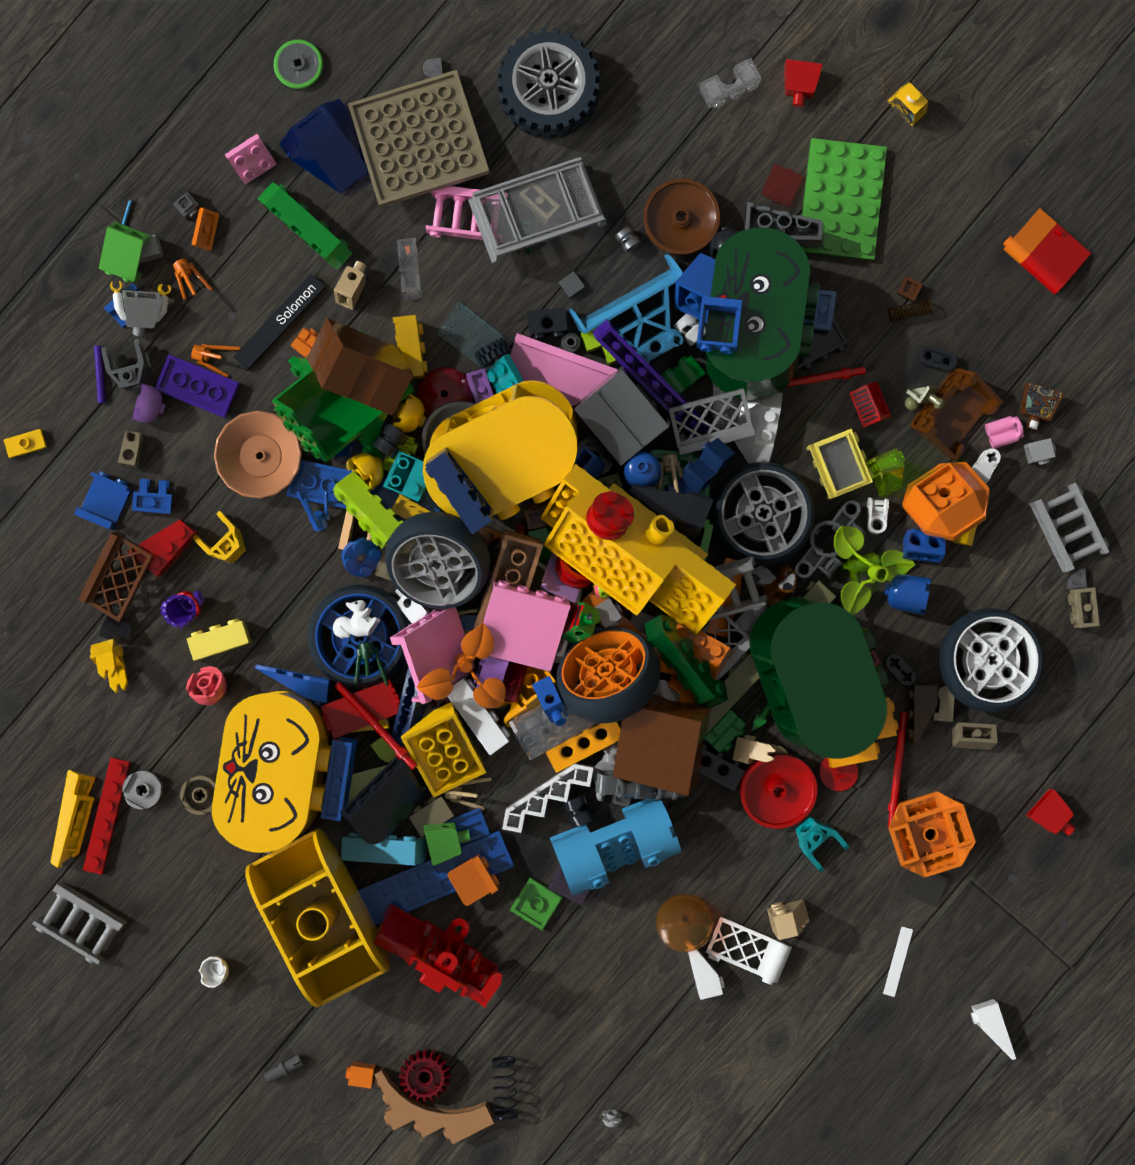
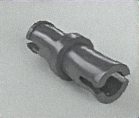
M297 1054L285 1062L281 1061L278 1063V1066L263 1074L267 1083L271 1084L282 1076H288L291 1071L303 1066L304 1063L300 1059V1055Z

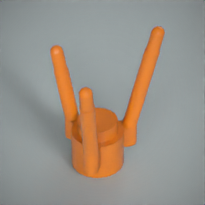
M180 259L173 264L174 274L177 278L183 300H186V294L182 279H185L192 294L196 295L189 279L192 272L210 291L213 290L204 277L195 269L193 263H188L187 259Z
M195 344L192 349L191 358L197 360V364L203 365L228 378L229 375L205 362L210 357L222 359L221 355L211 353L208 349L239 351L241 347L207 344L200 346Z

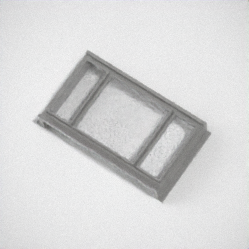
M581 157L472 193V199H469L468 202L492 264L499 262L500 256L597 223L599 228L607 225Z

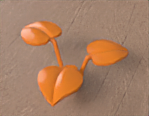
M481 623L477 628L464 636L461 642L463 652L455 657L456 664L453 666L452 677L449 670L438 668L428 673L417 685V689L428 697L435 700L444 699L452 692L453 685L451 681L455 680L457 670L459 669L463 673L470 672L480 686L473 691V698L478 705L490 709L501 706L504 703L506 694L503 682L498 678L492 677L486 679L482 684L472 669V660L475 657L485 659L493 651L494 640L488 627Z

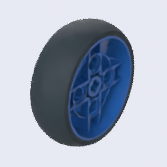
M362 584L340 588L324 598L314 611L308 629L310 653L321 672L336 683L341 682L344 686L350 688H369L384 682L380 670L370 673L369 677H366V674L359 675L358 684L354 683L355 675L349 674L353 665H356L358 644L378 641L381 644V649L378 651L380 659L386 663L383 668L387 680L392 678L404 665L406 658L401 645H397V648L388 643V628L382 618L388 610L396 622L398 632L411 625L409 619L398 606V600L380 588ZM367 598L371 599L366 608H371L370 614L380 619L374 632L370 636H363L364 640H359V642L357 641V636L352 634L349 638L337 637L333 631V624L336 619L343 616L351 619L354 612L348 610L340 614L334 608L349 599ZM324 625L332 630L331 641L337 653L333 662L329 660L323 647L322 630ZM349 647L354 649L355 652L352 658H347L345 655V650ZM373 655V659H369V664L376 661L375 655ZM361 656V664H360V665H365V661L362 660V656Z

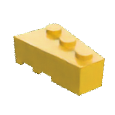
M416 315L393 317L397 348L414 374L412 379L424 378L425 373L428 372L427 361H423V354L426 353L425 342H421L420 336L424 335L423 324L419 323Z

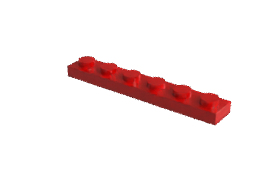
M114 757L110 758L83 867L84 871L101 875L104 873L123 796L122 788L128 776L131 761Z

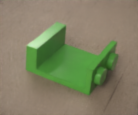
M118 222L112 223L106 230L99 269L105 271L108 275L119 276L126 282L137 281L142 277V273L138 272L143 246L149 243L151 235Z

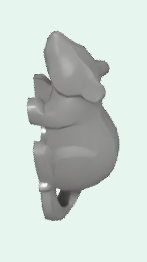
M619 741L603 749L605 754L593 768L592 779L595 785L598 771L614 770ZM596 792L597 800L603 802L605 794Z

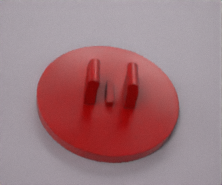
M825 758L820 765L819 775L823 784L829 789L844 791L855 783L858 776V768L856 764L832 768L829 767L828 758Z

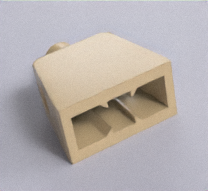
M356 261L353 268L347 266L334 289L337 304L351 310L354 309L366 283L364 271L367 266L364 263Z

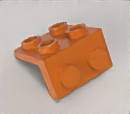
M480 854L449 871L447 874L465 906H469L490 892L493 894L499 889L498 884L500 882L497 876L491 874L488 869L490 865L487 859L481 857Z

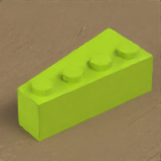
M354 471L335 484L333 488L335 497L347 506L346 510L351 516L357 518L359 526L364 531L367 530L371 535L372 542L376 546L379 545L381 548H384L392 533L403 521L398 522L394 517L395 513L390 508L385 509L383 507L382 499L378 495L370 494V487Z

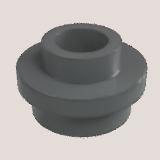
M574 333L564 335L561 341L563 349L568 352L577 351L580 347V338ZM573 339L575 343L570 346L567 341Z

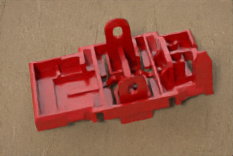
M393 904L388 906L373 943L401 957L409 966L414 962L416 964L415 969L422 972L419 980L421 983L438 993H441L445 986L454 992L460 989L461 996L470 997L485 1008L501 985L503 974L498 972V965L482 957L478 950L464 943L463 939L470 929L466 920L461 918L454 919L446 931L426 920L422 922ZM458 925L463 927L460 933L454 931Z

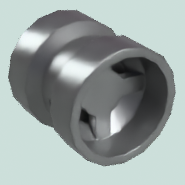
M631 226L624 228L615 236L617 241L622 243L626 253L641 243L639 237L634 235V230Z

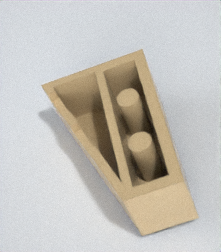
M804 899L787 904L777 902L771 904L770 908H767L772 931L778 940L798 936L802 932V928L806 927V923H809Z

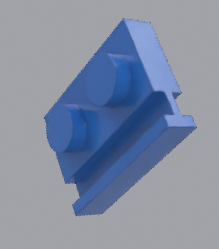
M480 807L444 822L455 823L457 832L468 829L471 841L490 834Z

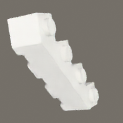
M575 763L507 807L502 829L521 833L525 814L544 818L547 800L553 799L567 802L571 783L590 787L593 766Z

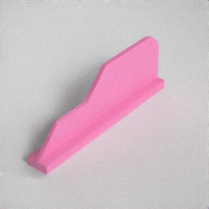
M518 333L510 353V357L524 381H541L559 389L571 406L579 404L580 400L618 370Z

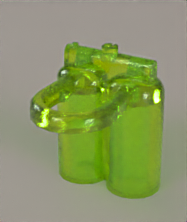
M875 552L861 555L869 562L880 565L879 556ZM856 556L848 558L847 562L842 565L844 569L850 572L851 581L857 582V573L867 571L870 568Z

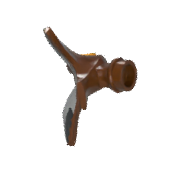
M761 565L754 568L751 572L755 585L763 586L765 589L762 596L767 595L768 599L764 606H768V604L771 606L776 602L784 600V596L787 593H793L795 590L796 574L789 565L782 567L778 577Z

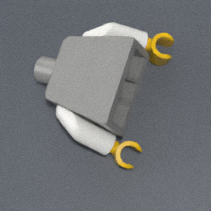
M119 281L120 288L118 289L113 288V283H110V288L114 291V309L120 319L126 321L128 327H133L134 335L143 336L145 328H154L156 322H159L167 313V294L171 292L170 285H167L166 292L162 290L163 284H160L158 292L122 290V293H120L122 283Z

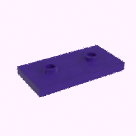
M168 354L155 388L163 394L227 418L241 383Z

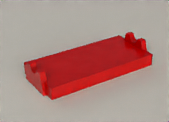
M390 679L388 680V686L382 682L352 694L377 721L396 715L398 712L400 697ZM345 698L321 706L323 711L322 718L326 724L327 731L332 734L333 739L370 725Z

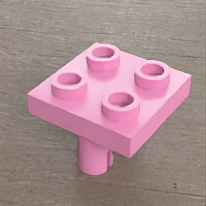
M258 134L225 154L245 185L277 165Z

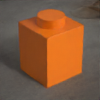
M353 1061L351 1067H347L345 1078L349 1079L348 1085L371 1089L376 1065Z

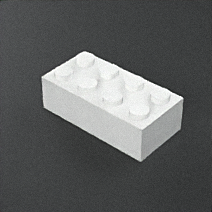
M465 677L453 685V690L448 698L488 754L491 755L510 741L509 736L511 734L505 726L501 727L497 722L499 717L494 710L489 711L488 708H484L475 702L473 691L476 689V685L471 679L467 680Z

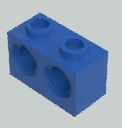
M918 529L907 530L903 538V559L941 563L945 556L946 539L925 535L923 531Z

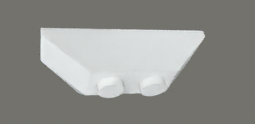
M782 393L763 400H747L755 435L735 440L734 442L748 464L769 462L781 411ZM740 412L738 424L747 423L745 415Z

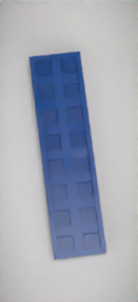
M500 830L461 846L462 853L442 863L433 866L430 859L359 889L358 892L375 925L381 923L384 913L390 904L408 912L456 892L447 876L448 872L478 854L487 859L490 865L488 869L491 874L496 875L514 867Z

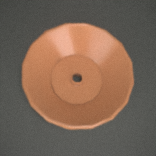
M252 411L238 415L224 426L216 439L214 460L217 473L228 488L241 496L260 499L277 495L292 483L300 469L302 450L299 439L292 431H287L283 426L284 420L274 413ZM258 453H263L262 459L257 458Z

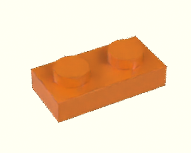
M199 208L192 246L212 251L219 213Z

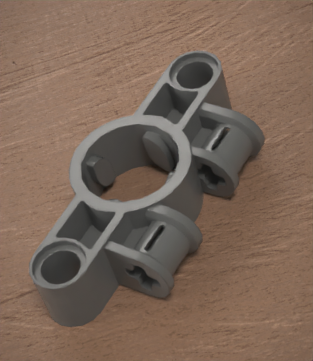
M851 500L844 503L830 521H823L812 528L808 538L809 548L794 566V572L797 577H809L817 569L829 579L833 578L832 574L843 563L835 557L838 555L835 548L833 553L828 554L823 553V549L815 546L814 534L817 535L821 526H830L836 533L839 527L843 525L857 528L865 537L867 535L866 532L853 522L861 512L858 502ZM847 505H853L855 507V513L853 515L847 513ZM801 564L806 565L808 568L806 575H802L799 572Z
M600 770L597 774L595 791L600 794L617 795L618 798H623L624 796L634 797V799L656 800L661 798L676 800L677 797L687 796L613 777L614 770Z

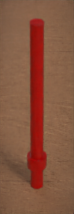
M865 366L852 369L846 367L841 368L840 371L793 378L787 387L843 378V380L850 379L851 376L866 374Z
M338 682L334 687L396 752L395 755L414 770L418 764L409 756L407 749L404 746L401 747L341 682Z
M900 712L891 801L888 803V827L898 807L908 719L907 712Z

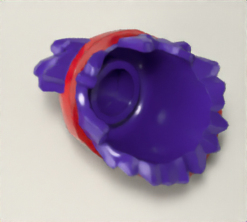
M197 590L194 593L183 591L167 598V601H164L160 608L162 610L161 614L164 616L163 619L167 620V624L171 623L175 628L179 627L182 629L185 625H190L201 612L204 602L202 592Z

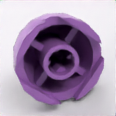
M142 383L141 393L137 397L132 420L147 423L154 421L159 414L163 415L165 404L162 403L160 391Z

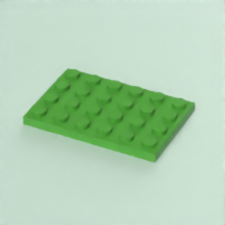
M811 138L802 216L823 221L825 235L824 247H802L805 253L874 260L887 147Z

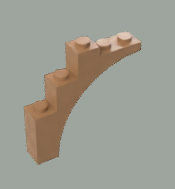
M384 1067L377 1069L374 1074L376 1086L378 1088L381 1087L384 1093L382 1097L385 1104L390 1105V1107L386 1108L384 1119L386 1124L392 1127L393 1131L414 1120V1128L417 1133H421L422 1137L444 1127V1136L447 1140L450 1139L453 1145L495 1122L494 1115L487 1101L460 1109L437 1108L409 1098V1095L404 1093L391 1080Z

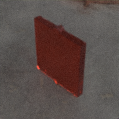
M774 164L760 195L773 200L774 203L778 202L789 207L803 176L792 172L790 168L785 169Z

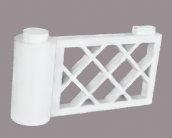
M720 916L706 953L709 954L708 958L717 962L720 959L763 977V982L773 985V983H778L792 946ZM722 922L729 924L733 932L722 936L720 931ZM745 931L749 934L751 940L740 944L737 933ZM734 935L738 945L728 949L724 939ZM759 939L769 941L766 949L758 952L754 941ZM722 940L726 949L720 953L711 950L713 944ZM753 943L756 953L746 957L742 946ZM740 948L744 958L736 961L731 958L729 952ZM758 955L760 960L758 970L750 967L747 959Z

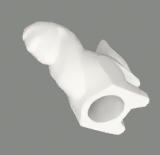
M363 600L353 603L347 602L346 606L354 614L351 619L345 616L337 618L333 624L334 634L340 638H349L351 634L358 637L370 636L379 624L380 619L369 617L372 609H365L366 603Z

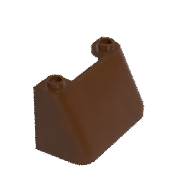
M960 368L953 370L946 377L935 394L938 398L945 400L944 407L937 410L932 402L925 404L911 422V427L918 434L954 461L963 454L964 445L961 443L962 439L982 414L996 413L999 406L1003 403V400L977 373Z

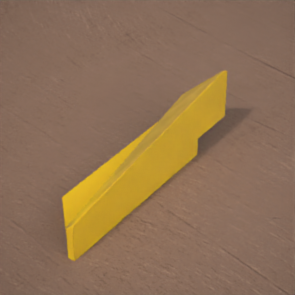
M72 770L67 772L51 857V864L57 868H61L63 862L70 857L74 858L80 852L94 801L92 796H88L96 778L94 776Z

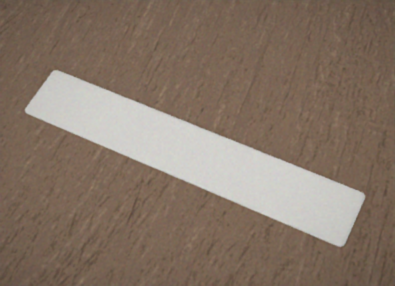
M901 927L883 991L885 995L895 997L912 936V929Z

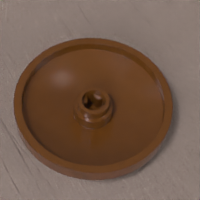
M683 178L667 181L658 186L646 201L643 213L644 228L651 242L663 252L676 256L697 253L708 246L713 236L717 233L720 222V210L717 200L706 186L697 181Z

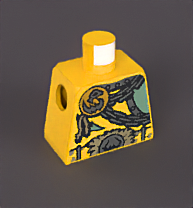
M911 83L902 86L887 100L911 126H914L927 112L928 100Z

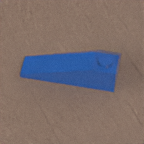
M256 664L255 666L262 673L303 697L312 700L313 704L323 706L324 703H328L330 700L333 686L331 679Z

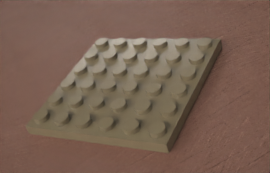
M457 70L348 103L380 208L490 174Z

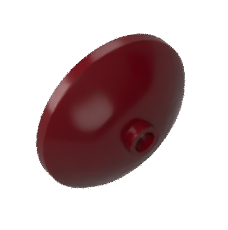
M443 367L429 372L421 380L417 390V398L423 403L424 415L427 418L435 409L445 403L458 400L474 402L467 377L462 372L453 368ZM443 391L448 392V396L445 398L441 396Z

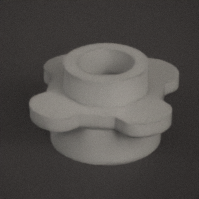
M616 1110L603 1112L604 1117L602 1121L606 1126L617 1127L621 1123V1112Z

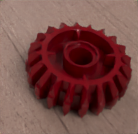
M424 1049L423 1055L417 1050L416 1057L412 1053L409 1054L410 1060L405 1059L403 1062L406 1066L400 1067V1070L404 1072L399 1074V1078L404 1079L400 1082V1086H406L403 1090L404 1093L410 1091L409 1098L416 1095V1102H419L420 1097L423 1098V1103L427 1102V1097L433 1102L435 1096L441 1098V1092H447L445 1086H450V1081L447 1079H450L452 1074L446 1073L450 1070V1066H444L447 1063L446 1059L440 1061L442 1054L439 1053L437 1057L434 1056L435 1050H432L430 1055L427 1054V1049ZM427 1072L430 1074V1079L424 1080L420 1074Z

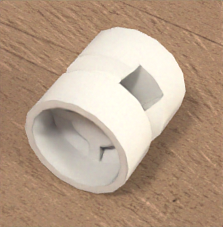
M685 314L673 327L681 335H685L684 340L692 347L697 343L699 322L698 319ZM706 326L704 327L703 337L705 336Z

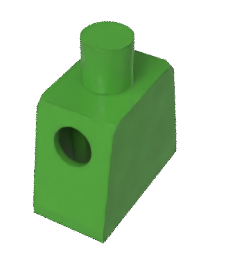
M453 822L423 825L433 866L462 853L460 843L471 841L468 829L457 832Z

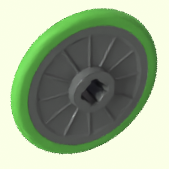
M291 40L283 44L278 49L274 58L276 76L284 85L294 89H303L313 85L319 79L323 70V58L320 51L315 45L305 40ZM301 61L302 65L296 67L295 63Z

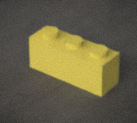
M239 618L228 621L227 626L221 627L219 624L209 627L210 631L205 633L202 630L191 633L192 637L187 638L193 661L252 643L245 621H239Z

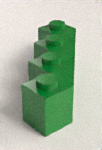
M272 182L257 199L309 247L315 250L329 265L338 270L353 254L348 249L349 244L342 238H336L328 230L329 226L322 220L317 221L308 213L309 209L302 202L298 204L288 195L289 191L282 184L278 186Z

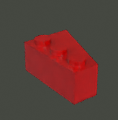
M178 520L138 544L154 555L148 570L155 576L162 577L194 540L192 537L199 533L185 521ZM141 553L136 555L137 560L144 564L147 557Z

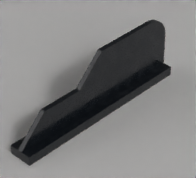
M455 708V710H456V712L458 713L459 717H461L460 713H459L458 710ZM396 756L340 813L343 818L350 822L362 840L369 844L381 843L424 801L426 783L417 767L412 770L403 760Z

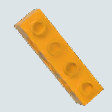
M617 722L599 723L594 727L590 724L582 728V733L576 735L574 732L566 736L565 742L559 744L557 741L547 746L549 750L546 751V754L557 773L619 741L621 729ZM603 728L607 731V736L604 739L596 737L598 729ZM583 737L590 740V745L586 748H582L579 745V740ZM565 746H569L573 750L572 755L569 757L564 756L561 752Z

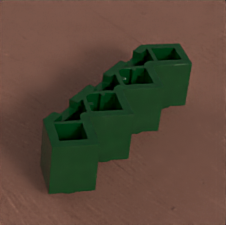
M659 615L645 623L647 641L661 653L660 658L669 669H674L678 674V681L686 690L690 689L695 696L694 701L699 706L713 708L728 700L725 682L711 678L708 660L695 658L692 639L678 636L675 618Z

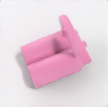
M1008 416L985 424V430L989 436L992 449L1018 442L1020 438L1024 437L1023 426L1017 416Z

